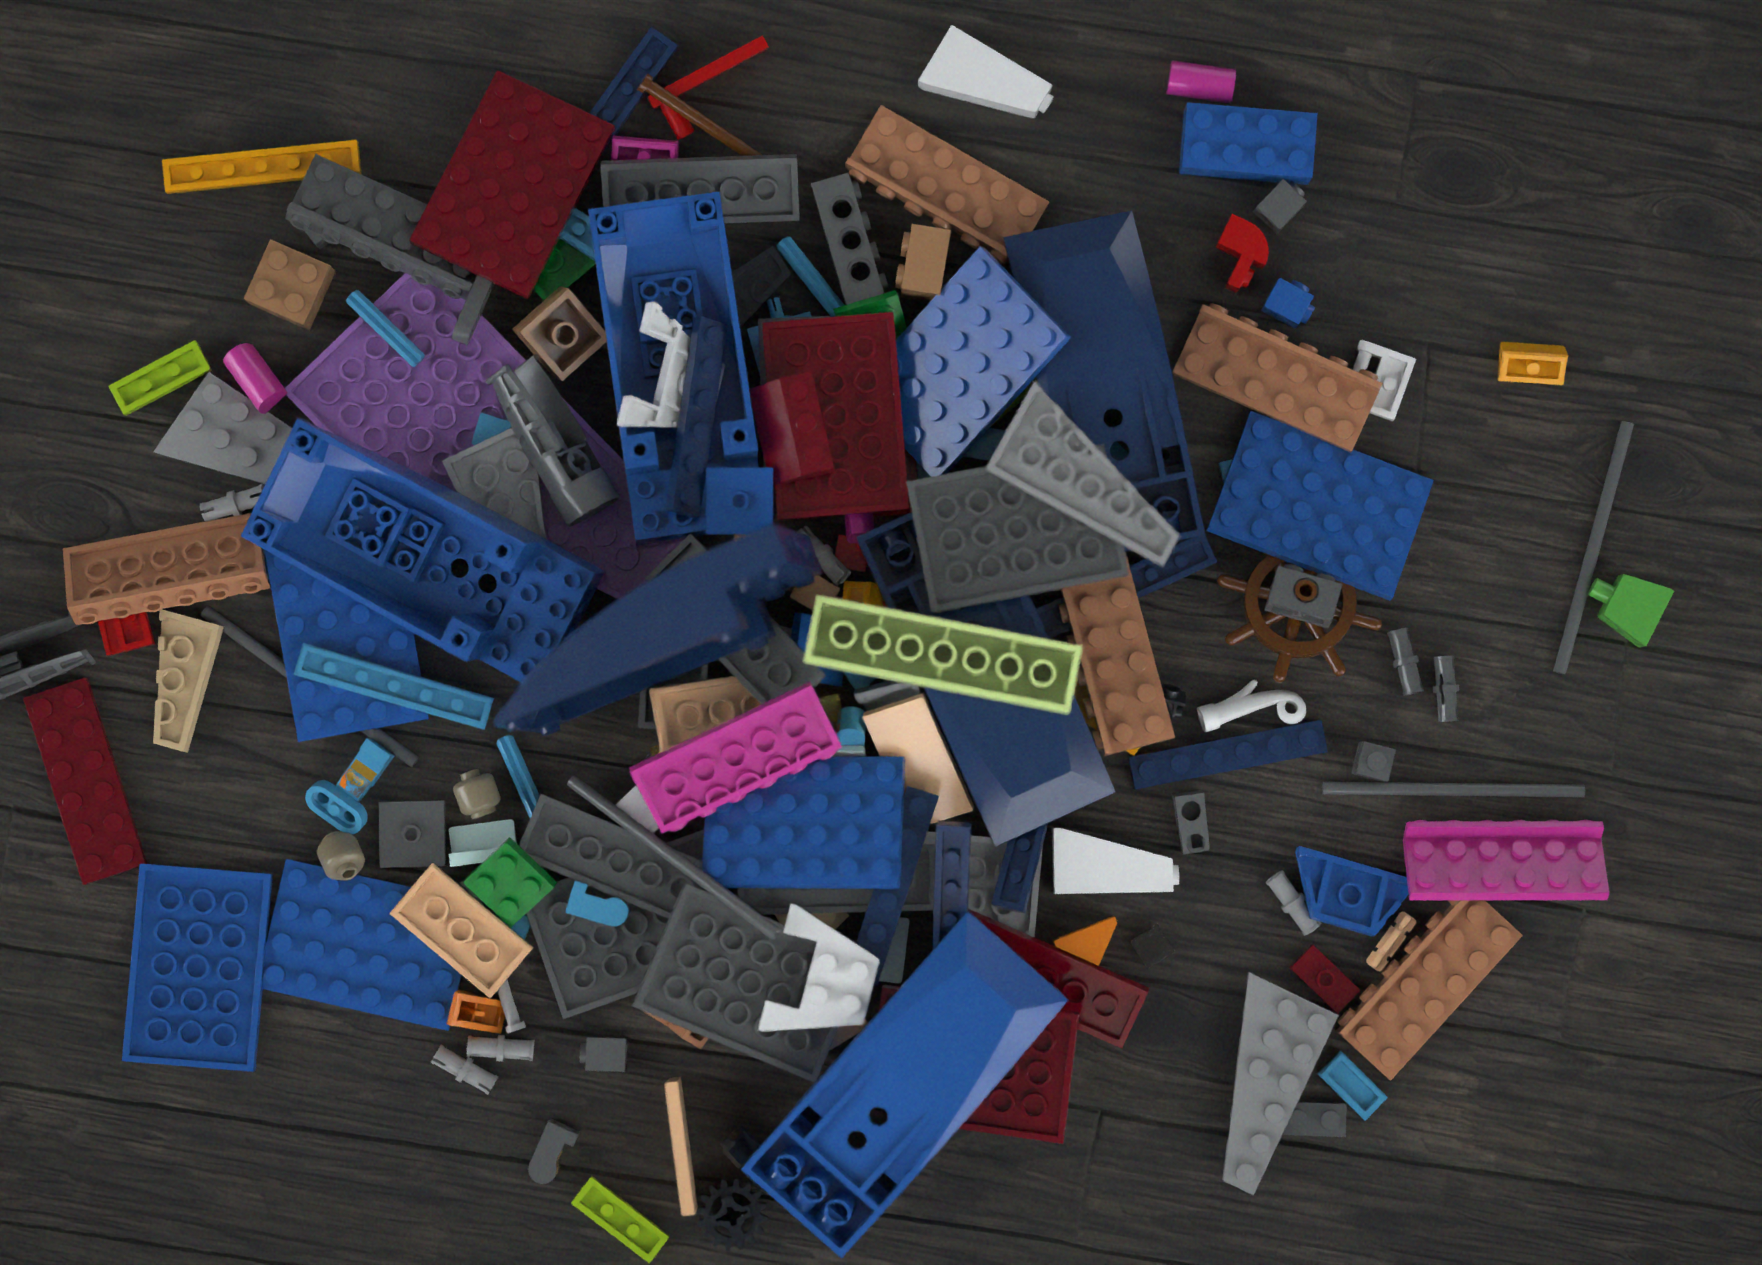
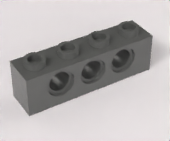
M849 173L811 183L812 193L845 305L889 292L885 274H878L875 262L880 261L876 243H869L866 231L871 230L867 212H860L857 200L862 199L858 181H851ZM838 204H847L852 211L848 217L838 218L834 215L833 209ZM853 234L860 239L861 243L856 249L850 250L843 246V238ZM862 265L868 268L870 274L865 280L858 281L852 277V269Z

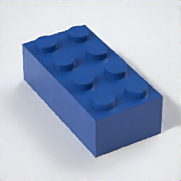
M1187 102L1183 116L1179 174L1281 182L1284 179L1287 183L1292 181L1295 184L1308 185L1313 178L1318 113Z

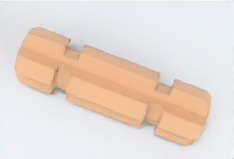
M1405 912L1399 913L1394 920L1395 926H1390L1376 945L1378 950L1376 952L1372 951L1366 959L1367 964L1376 971L1381 972L1389 963L1387 958L1394 956L1407 938L1405 933L1407 931L1410 933L1416 925V920Z

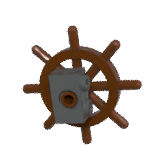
M1263 553L1266 558L1256 566L1248 581L1225 574L1218 577L1217 582L1220 587L1244 593L1243 605L1247 624L1228 633L1225 637V642L1233 646L1255 635L1265 647L1279 654L1273 673V679L1278 683L1286 679L1291 658H1309L1323 654L1336 676H1343L1346 668L1334 646L1343 639L1351 624L1375 631L1382 627V621L1379 618L1356 612L1357 600L1354 586L1337 581L1330 575L1318 573L1314 576L1315 572L1290 565L1289 562ZM1274 571L1275 574L1271 587L1261 585L1268 574ZM1339 595L1341 597V607L1337 606ZM1258 598L1267 600L1265 611L1268 612L1264 615H1261ZM1289 617L1284 637L1279 636L1270 629L1269 626ZM1333 619L1338 620L1335 627L1326 634L1322 627L1329 628ZM1301 621L1304 622L1314 640L1307 642L1296 641Z

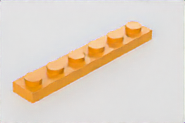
M348 140L162 159L165 192L171 194L303 180L315 154L361 174L358 141Z

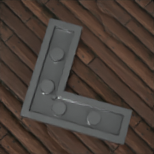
M1298 1101L1282 1135L1346 1137L1347 1104Z

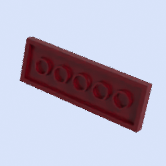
M85 677L23 698L82 884L86 885L140 867L141 863L148 864L89 679Z
M968 908L972 915L1068 998V1001L1061 1009L1080 1012L1079 1030L1123 1048L1149 992V987Z

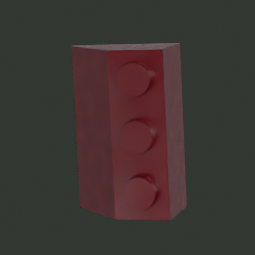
M812 371L779 378L749 390L766 467H773V486L835 472Z

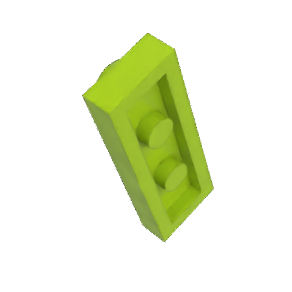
M194 340L108 387L123 415L127 416L212 371V368L198 342Z
M593 1176L590 1177L571 1202L572 1205L649 1264L670 1237L664 1230Z

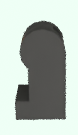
M1202 790L1173 793V807L1182 854L1209 851L1204 792Z
M550 1119L529 1163L528 1171L531 1179L539 1184H546L552 1181L559 1172L558 1160L565 1144L573 1147L581 1131Z

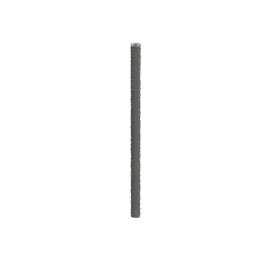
M1621 421L1553 670V672L1566 675L1634 427V424Z
M210 606L203 610L200 615L210 623L224 626L223 633L287 678L284 659ZM380 728L361 731L411 768L420 758Z
M576 775L570 778L567 786L772 940L779 935L780 928Z
M1322 781V794L1584 797L1585 785Z

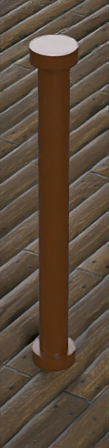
M647 73L637 88L638 91L641 93L647 92L741 156L763 155L652 80L653 76Z

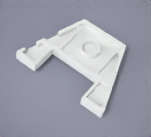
M655 302L646 303L639 330L667 343L653 404L631 395L623 397L617 425L620 427L677 428L691 338L682 330L683 326L675 319H669L661 311L663 308ZM722 363V368H721V375H720V381H719L718 394H719V390H720V386H721V382H722V377H723V373H724V369H725V364H723V363Z
M791 903L783 933L817 942L801 1006L798 1009L766 1000L758 1030L773 1031L863 1025L880 959L803 910L800 906Z

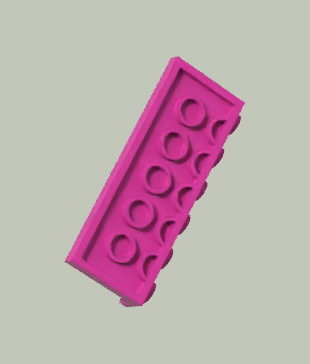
M809 681L630 767L629 770L661 833H664L668 830L677 831L683 828L687 821L697 816L706 817L714 813L718 806L727 802H738L748 792L758 787L767 788L773 785L777 778L787 773L796 774L805 769L807 764L812 761L830 758L842 746Z
M1416 820L1414 822H1407L1403 836V848L1409 900H1608L1610 892L1601 839L1604 824L1602 821Z

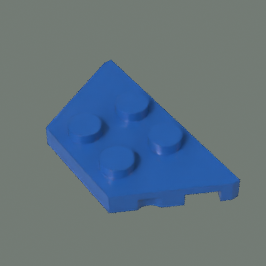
M1296 847L1295 853L1310 919L1372 937L1385 925L1386 920L1397 911L1402 901L1408 896L1407 877L1306 847Z

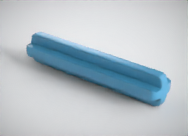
M789 236L785 237L777 244V250L831 317H835L833 309L844 306L843 302L793 239Z
M355 290L346 299L347 304L412 367L417 366L424 359V353L359 290Z
M506 735L497 740V746L529 818H531L540 795L514 737Z

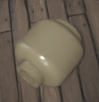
M478 768L460 774L462 781L454 785L453 792L461 813L471 815V818L475 819L497 811L495 806L500 803L501 796L493 775L490 773L480 774Z
M342 831L329 833L323 838L317 849V856L326 876L333 880L346 881L354 878L365 863V857L356 837L351 833Z

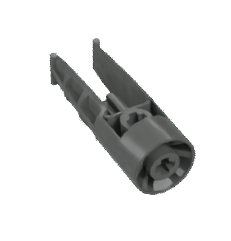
M534 354L514 370L515 373L506 364L486 379V383L493 385L501 407L529 462L537 470L566 526L571 527L615 503L620 496L605 469L601 467L587 443V437L550 378L538 364L539 356Z
M68 612L69 616L40 622L38 625L18 631L14 630L0 636V700L27 688H33L37 684L55 676L63 675L67 671L86 662H89L91 665L96 663L92 655L84 649L26 669L22 668L23 664L17 653L18 650L80 626L74 623L70 612Z

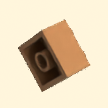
M912 224L911 232H904L901 256L906 257L905 265H898L895 287L901 289V298L930 303L936 295L940 296L951 230Z
M270 239L244 300L250 305L310 330L336 271L322 261Z
M562 286L557 288L512 329L529 350L539 356L538 360L548 372L560 381L567 378L607 342L605 330L570 289Z

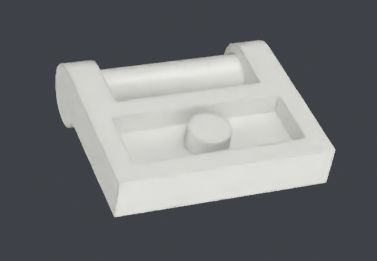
M1360 340L1356 349L1359 353L1353 367L1354 371L1366 370L1371 356L1380 358L1375 374L1378 376L1377 381L1383 384L1370 413L1394 421L1416 359L1371 342Z

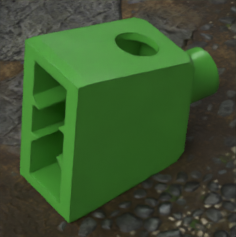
M1622 574L1617 576L1613 585L1596 578L1590 587L1588 595L1603 602L1597 617L1640 648L1647 646L1674 590Z

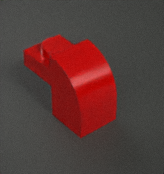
M1235 214L1230 216L1215 247L1238 259L1225 288L1234 293H1237L1241 286L1247 288L1255 272L1250 266L1252 265L1262 270L1266 265L1269 253L1268 243L1263 232L1253 223Z

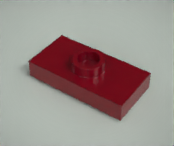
M1313 944L1289 967L1336 1014L1360 992V989Z

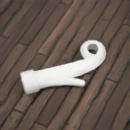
M1252 680L1243 689L1224 701L1197 707V713L1203 731L1208 732L1220 728L1221 724L1277 704V713L1282 721L1296 724L1305 717L1306 704L1299 695L1288 690H1270L1251 694L1257 686V680ZM1286 703L1294 705L1296 713H1287L1285 710Z

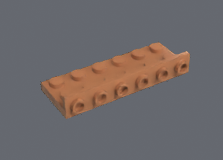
M882 105L876 112L853 154L845 162V169L849 170V176L852 179L857 180L861 184H865L868 181L877 186L876 192L889 200H893L896 197L906 203L904 208L919 217L924 213L934 219L932 222L934 226L957 232L962 235L960 240L974 249H977L978 246L985 248L1002 265L1008 262L1003 237L1033 231L1049 205V201Z
M1211 303L1209 307L1202 304L1196 322L1172 372L1173 375L1352 453L1383 384L1377 381L1378 376L1364 369L1356 372L1347 368L1348 363L1338 357L1330 356L1329 359L1317 354L1318 350L1313 346L1305 343H1300L1297 346L1288 342V336L1271 329L1267 333L1258 329V323L1249 318L1241 316L1238 320L1227 315L1229 311L1217 304Z
M251 513L63 548L67 608L76 625L93 624L97 621L111 618H125L132 614L157 612L164 608L180 605L189 606L196 602L212 599L221 600L228 596L244 593L252 594L260 590L269 589L270 585L265 571L263 548L241 537Z
M1127 556L1126 560L1129 570V576L1059 589L1063 599V603L1058 604L1063 623L1069 622L1072 635L1067 636L1068 644L1082 646L1077 680L1080 687L1086 686L1089 698L1083 699L1088 718L1094 717L1097 730L1092 731L1093 740L1097 749L1103 750L1104 756L1175 738Z
M1448 900L1451 905L1443 913L1438 911L1428 920L1426 926L1429 929L1421 938L1416 935L1407 943L1403 949L1407 953L1400 961L1397 962L1394 959L1385 967L1381 973L1384 978L1377 986L1371 984L1364 990L1359 997L1362 1002L1354 1011L1349 1008L1338 1019L1337 1023L1340 1026L1336 1032L1388 1080L1391 1081L1523 936L1485 900Z

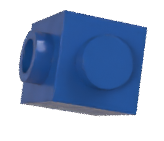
M1279 278L1261 311L1295 329L1300 322L1306 324L1315 308L1310 305L1314 296L1308 293L1310 289L1304 284L1295 280L1289 283Z

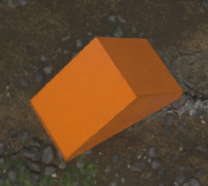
M1114 916L1055 938L1052 941L1055 947L1099 966L1117 921Z
M458 990L454 992L447 1025L501 1034L505 1014L500 999Z

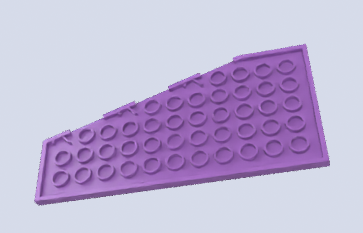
M405 273L373 304L424 353V359L417 366L412 367L360 316L285 389L288 392L286 395L316 426L367 448L456 491L442 460L474 446L471 443L480 413L508 421L493 385H488L486 379L506 364L515 373L514 370L526 360L482 315L468 345L452 340L455 325L466 300L448 297L442 292V289L431 284L422 285L414 281L411 275ZM565 401L586 435L587 443L601 467L605 469L620 498L596 515L574 526L567 527L540 477L547 540L604 570L605 573L597 589L616 599H620L646 583L644 579L684 539L636 546L624 461Z

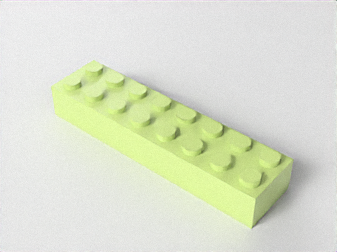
M817 595L804 663L1068 715L1070 713L1082 646Z

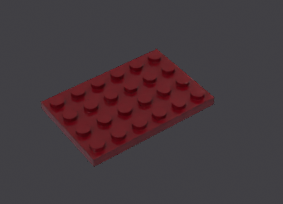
M497 70L409 239L410 244L529 299L615 130V125Z
M894 312L762 323L767 383L779 378L812 371L835 469L833 473L775 486L777 520L909 510Z
M882 986L879 1010L900 987ZM1060 1009L958 1129L1063 1144L1080 1012ZM874 1107L870 1110L869 1116L888 1119V1113L884 1108Z

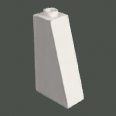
M953 25L949 28L918 80V87L922 90L1033 119L1039 111L1045 113L1054 98L1049 94L1052 84Z
M1052 828L1054 894L1173 892V885H1179V866L1173 865L1172 858L1063 828Z

